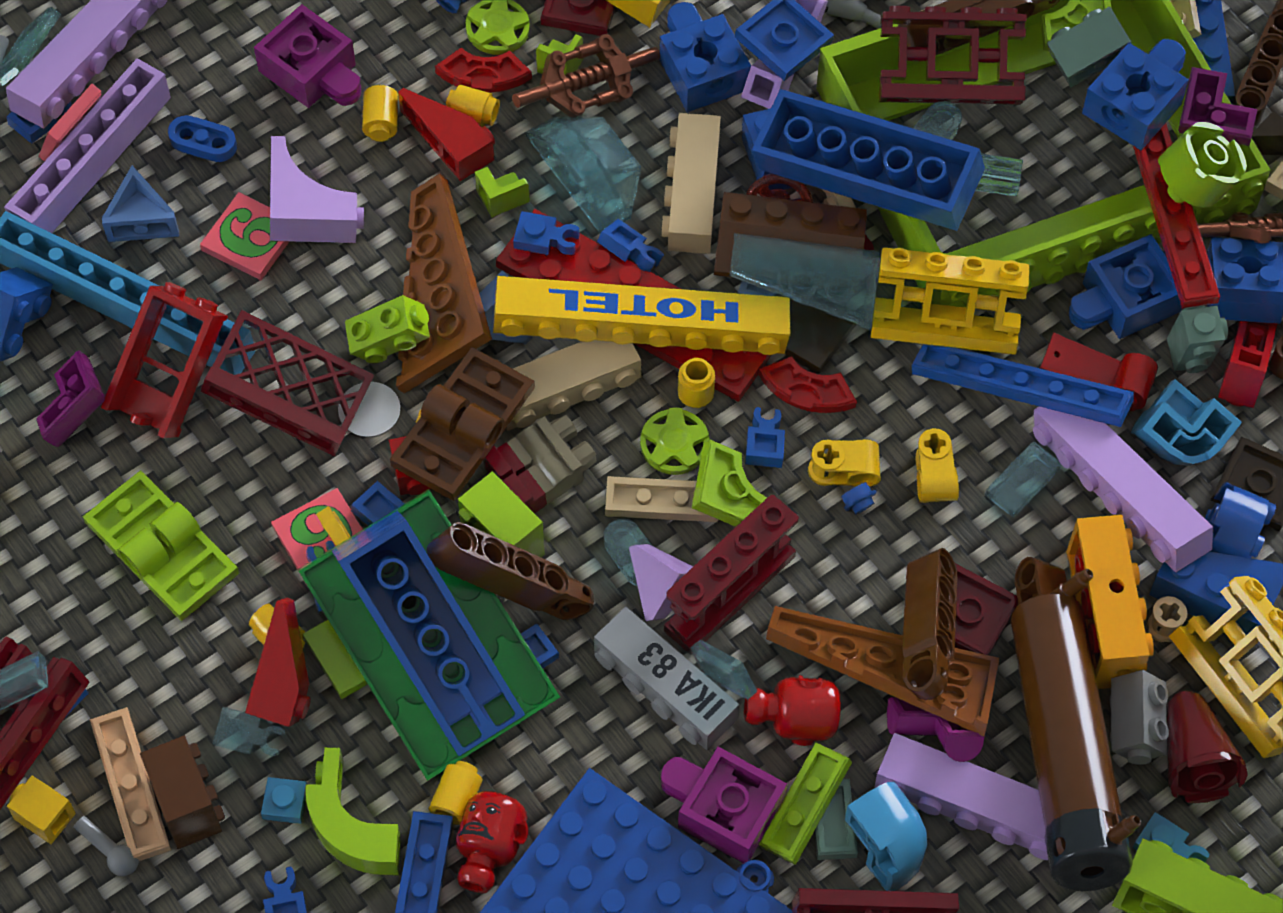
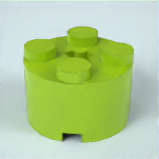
M1207 122L1195 123L1159 156L1158 163L1161 173L1169 186L1167 192L1175 202H1187L1193 206L1203 208L1211 207L1240 181L1241 176L1245 174L1247 164L1242 149L1234 139L1229 143L1221 135L1224 130Z

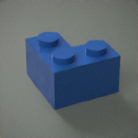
M18 267L0 272V362L18 354L23 345L22 332L25 323L44 317L52 301L50 293L53 284Z

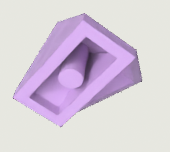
M649 544L630 546L629 551L645 621L664 619L672 611L670 608L671 602L666 598V592L693 566Z

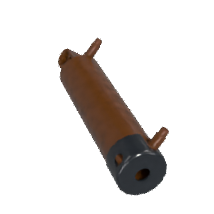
M1026 557L1019 563L1015 573V586L1019 605L1012 612L1011 627L1045 825L1044 837L1050 873L1056 884L1066 889L1081 892L1097 891L1123 881L1131 872L1133 861L1128 836L1133 834L1135 829L1141 825V820L1136 815L1122 819L1084 611L1075 596L1093 579V572L1090 569H1084L1067 581L1065 571L1062 568L1033 557Z

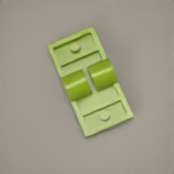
M141 470L82 516L85 524L181 622L240 574L238 567L201 531L199 524L191 513L179 502L173 503Z

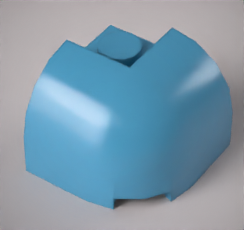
M1174 379L1166 386L1151 407L1141 414L1134 424L1131 433L1158 457L1172 464L1191 466L1204 462L1218 453L1242 422L1215 398L1203 403Z
M895 782L879 785L847 806L845 821L868 850L867 867L885 891H897L919 872L925 856L927 830L918 811Z

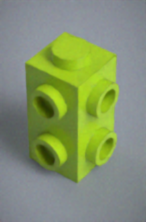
M402 295L345 320L350 354L364 359L368 363H380L385 361L387 356L398 351L413 349L416 347V343L430 338L428 329L429 315L425 305Z

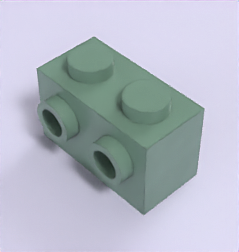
M1110 6L1104 10L1099 8L1089 12L1082 19L1083 22L1073 28L1064 27L1052 35V40L1047 42L1050 54L1070 88L1106 68L1128 43H1131Z

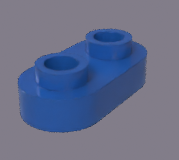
M185 115L174 119L168 127L170 143L173 148L180 152L214 162L226 161L236 153L237 142L235 134L227 126ZM186 136H192L188 140L183 139Z

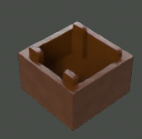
M184 735L140 753L177 849L222 832L219 822L225 819V815L220 805L213 807L211 803L217 800L218 796L213 785L206 787L203 780L209 777L205 764L197 765L195 759L201 757L197 743L188 744Z

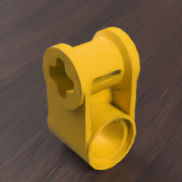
M928 429L919 438L915 456L919 502L957 501L959 484L957 470L954 466L950 436L941 429Z
M866 439L855 441L821 440L812 449L811 461L808 466L809 477L813 482L822 486L843 485L856 487L864 482H867L869 487L875 486L881 481L879 444Z

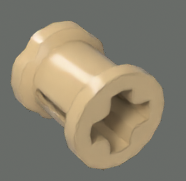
M1171 596L1162 597L1156 601L1152 614L1147 621L1148 633H1151L1154 640L1158 642H1172L1169 635L1179 626H1182L1187 618V609L1184 603Z

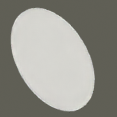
M371 382L348 430L359 436L372 437L383 434L391 429L400 415V401L396 393L382 383ZM362 383L351 387L344 395L359 391ZM353 399V400H350V401H347V404H348V406H349V409H350V407H351V405H352L354 399ZM339 404L338 414L341 423H343L345 415L341 404Z

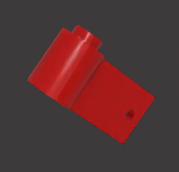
M1056 333L1052 334L1040 365V369L1134 392V401L1129 411L1145 407L1159 368L1158 364L1147 355L1129 353L1119 361Z

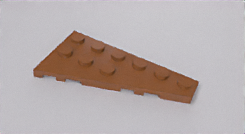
M441 174L436 175L411 191L408 228L412 231L411 247L407 248L406 260L410 263L409 276L404 277L403 295L425 305L429 315L428 329L430 338L416 343V347L413 349L399 351L398 359L402 361L401 375L397 376L396 388L404 394L465 357L471 347L478 349L492 340L448 180Z
M778 606L774 607L768 626L767 640L963 728L979 733L983 737L985 736L999 664L998 657L955 648L954 660L949 662V677L945 690L936 698L925 701L917 698L903 680V635Z

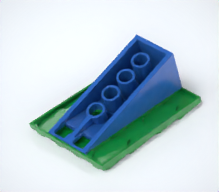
M429 489L298 569L427 781L444 771L448 764H455L560 698L496 594L443 572L432 563L427 554V546L433 539L449 528L451 523ZM413 596L411 604H402L407 597Z

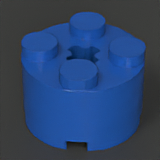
M1224 482L1214 499L1221 501L1220 504L1216 503L1212 510L1208 509L1205 515V519L1213 526L1212 550L1209 552L1244 558H1256L1265 540V537L1259 534L1263 524L1268 525L1276 510V504L1228 482Z

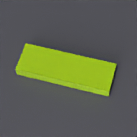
M815 742L759 843L762 849L794 865L797 864L851 766L852 761L850 758Z

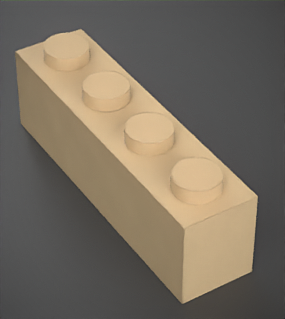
M679 113L678 127L671 126L669 147L676 148L675 156H668L667 177H673V185H666L664 207L671 208L670 216L663 215L662 237H668V251L711 253L721 116Z
M581 341L513 368L534 380L535 389L507 426V431L516 427H528L536 419L549 414H560L571 405L584 400H595L606 391L616 387H628L633 384L637 379L641 378V358L633 343L622 345L612 341Z

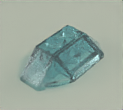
M555 116L526 132L528 140L600 234L617 219L623 222L631 219L641 165L603 117L572 118L569 116Z

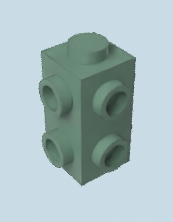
M1205 305L1181 310L1167 337L1174 371L1186 370L1187 373H1198L1210 367L1224 341L1228 338L1227 322L1225 318H1220L1218 306L1205 307Z

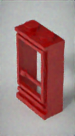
M166 282L164 286L150 285L106 393L105 401L101 405V408L106 411L121 410L131 415L130 421L137 425H151L160 429L157 436L162 438L179 437L182 430L180 427L223 322L228 318L227 315L217 311L218 305L201 297H197L196 300L185 296L186 289L170 282ZM167 305L203 321L184 371L181 372L147 356ZM144 362L178 378L179 383L173 396L137 379Z

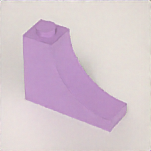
M271 136L270 241L356 243L357 229L364 228V207H357V193L335 190L312 180L291 159L286 146V138L284 136Z

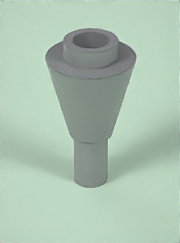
M828 0L826 6L828 7L827 15L858 22L861 20L876 29L881 28V15L868 9L861 0Z

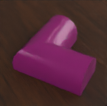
M1192 67L1178 131L1183 134L1195 123L1207 122L1223 129L1224 132L1221 135L1229 143L1234 139L1240 145L1250 146L1257 109L1221 103L1228 73Z
M80 350L76 351L54 374L61 394L36 418L42 438L55 447H60L105 401V396L91 361Z
M891 697L888 699L887 727L891 735L896 733L899 735L937 736L947 755L954 761L959 762L969 761L981 752L985 736L983 737L979 733L963 728L899 698Z

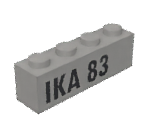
M626 606L594 636V655L597 661L605 669L611 670L613 668L623 677L624 684L631 692L636 695L642 693L650 700L651 707L661 718L665 720L670 718L679 726L682 736L691 744L696 745L699 743L705 750H708L738 719L739 703Z

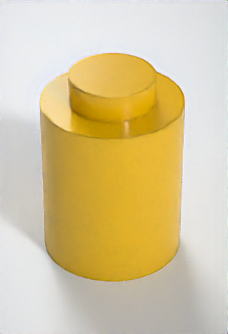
M375 85L367 88L363 93L362 131L374 141H386L397 133L398 93L389 86Z
M464 761L448 764L430 803L429 811L432 814L453 816V824L460 825L469 799L478 793L483 781L482 777L477 774L478 769Z

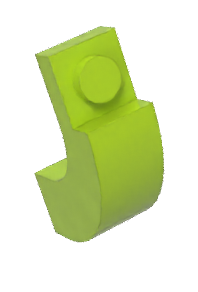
M324 747L323 761H317L316 784H306L305 787L307 807L319 840L336 859L353 869L377 875H399L401 835L398 824L366 823L352 817L341 804L344 761L341 749Z

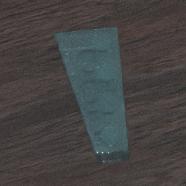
M734 233L729 268L731 277L770 292L779 293L793 299V301L810 305L827 312V314L858 324V326L871 330L881 261L879 251Z

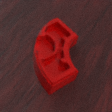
M460 48L435 65V73L448 83L456 87L464 85L490 93L509 90L532 79V71L510 50L499 56L480 57Z
M792 356L759 369V377L767 388L778 398L794 407L817 413H835L856 408L857 401L841 372L831 375L812 373L802 368Z

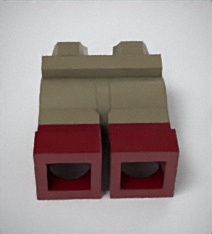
M567 415L552 422H549L545 416L535 422L536 425L524 429L510 441L498 448L494 445L483 460L486 472L490 474L493 471L534 514L567 492L573 485L576 487L584 481L583 472L597 461L596 453L588 442L584 441L571 450L567 446L566 442L577 436V429Z

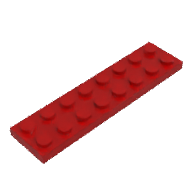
M534 209L532 212L534 214L548 216L537 209ZM556 220V227H561L564 225ZM579 233V239L572 237L564 239L567 242L575 243V254L573 255L563 254L557 247L552 246L549 255L514 249L513 236L496 258V267L513 277L681 289L652 272L639 269L637 264L630 260L623 261L605 247ZM633 343L678 369L692 358L706 360L715 371L714 389L737 402L741 400L756 379L759 369L763 368L772 356L751 351L727 352L723 349L709 348L693 350L681 346L655 347L650 344Z

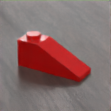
M405 88L398 91L401 113L460 181L494 161L493 145L495 144V139L486 126L481 127L473 117Z
M1239 321L1218 398L1226 400L1234 406L1254 408L1267 371L1277 323Z
M284 598L276 601L245 713L290 727L306 717L311 697L306 696L309 680L295 603L293 599Z

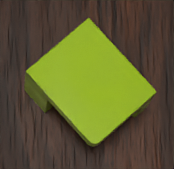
M576 34L569 45L552 39L548 46L539 44L536 49L537 72L543 73L546 57L554 51H561L563 53L573 51L575 47L583 45V37ZM574 58L566 61L564 74L576 71L583 58Z
M488 167L475 171L477 193L491 218L530 202L529 184L525 178L519 180L516 173L512 172L494 179Z

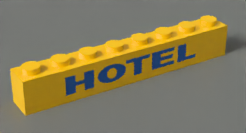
M497 276L493 333H500L511 337L528 335L540 336L544 339L570 338L582 342L594 340L612 341L622 345L639 343L650 344L655 347L681 346L693 350L709 348L723 349L727 352H760L764 355L785 354L790 336V297Z

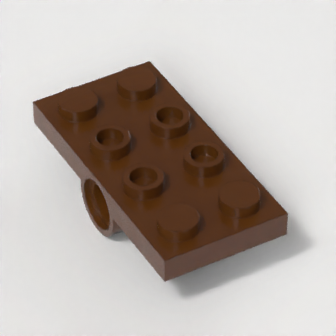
M471 347L444 386L437 384L429 392L422 405L420 419L390 458L391 466L455 501L535 389V381Z

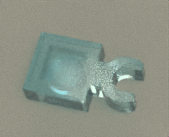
M223 707L212 745L251 755L253 745H258L265 754L279 756L280 750L270 748L267 744V739L272 734L285 736L286 731L278 726L260 729L261 718Z

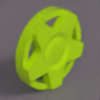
M512 0L480 1L471 7L466 17V34L469 41L478 50L488 54L502 55L509 50L513 52L525 43L529 35L530 23L528 14L523 7ZM472 23L479 27L475 34L471 28ZM524 27L522 34L517 39L515 31ZM492 41H498L502 46H493L488 44Z
M669 408L656 413L645 423L640 436L641 452L647 463L654 469L670 475L685 474L700 465L702 450L697 456L693 447L701 442L704 445L709 440V433L706 425L695 414L682 408ZM666 419V422L664 424H656L659 421ZM685 420L690 421L694 425H687ZM646 440L656 446L652 454H650L647 448ZM672 459H676L682 465L670 466L666 464Z

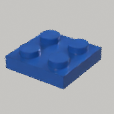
M772 0L739 26L734 37L785 81L818 55L820 48L830 45L834 34L795 0Z

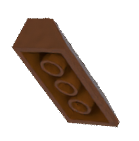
M724 192L714 275L857 293L865 241L867 209Z

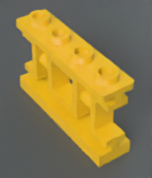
M882 248L878 283L894 284L896 286L894 299L875 297L871 338L1016 355L1021 314L1005 312L1007 297L1026 300L1029 286L1028 264L1011 260L982 259L976 256L965 257L947 255L940 252L912 251L904 248ZM905 279L926 281L925 288L904 286ZM979 287L999 289L998 296L978 294ZM933 289L969 293L966 308L931 304ZM902 300L921 302L922 309L901 307ZM975 309L995 311L994 318L976 316L974 312Z
M1249 576L1234 577L1229 582L1230 586L1220 591L1232 606L1212 625L1203 615L1193 616L1186 626H1179L1169 635V638L1261 756L1268 758L1280 755L1283 752V707L1269 718L1257 702L1264 700L1270 693H1273L1283 706V611L1272 605L1266 597L1267 591L1257 579ZM1250 610L1261 626H1256L1246 635L1236 621L1245 612ZM1224 632L1235 646L1221 657L1209 641L1216 640ZM1258 642L1263 645L1280 667L1260 686H1258L1239 661Z

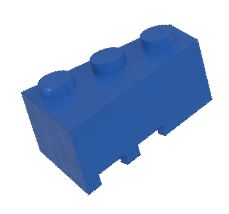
M1215 552L1206 553L1178 572H1175L1164 562L1155 578L1149 595L1157 599L1166 596L1176 597L1184 603L1188 614L1192 616L1203 615L1212 625L1232 607L1220 591L1225 587H1229V582L1234 577L1249 576L1257 579L1267 591L1266 597L1274 605L1283 586V563ZM1250 610L1245 612L1236 621L1246 635L1256 626H1261Z

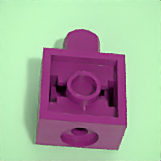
M303 4L297 7L254 46L258 71L308 108L324 94L342 106L352 105L361 96L360 77L351 70L356 65L353 41Z
M717 747L704 769L684 758L674 757L668 760L661 772L662 790L683 803L679 810L678 828L742 863L751 860L783 802L787 791V783L720 747Z

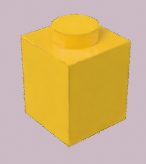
M33 775L25 784L21 783L15 788L7 805L15 821L49 844L55 841L76 814L67 798Z

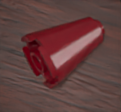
M1182 691L1175 694L1166 705L1167 726L1169 729L1167 738L1168 785L1172 796L1177 798V794L1182 795L1188 803H1208L1230 795L1228 788L1238 783L1240 788L1245 783L1248 776L1245 761L1201 694L1191 691Z

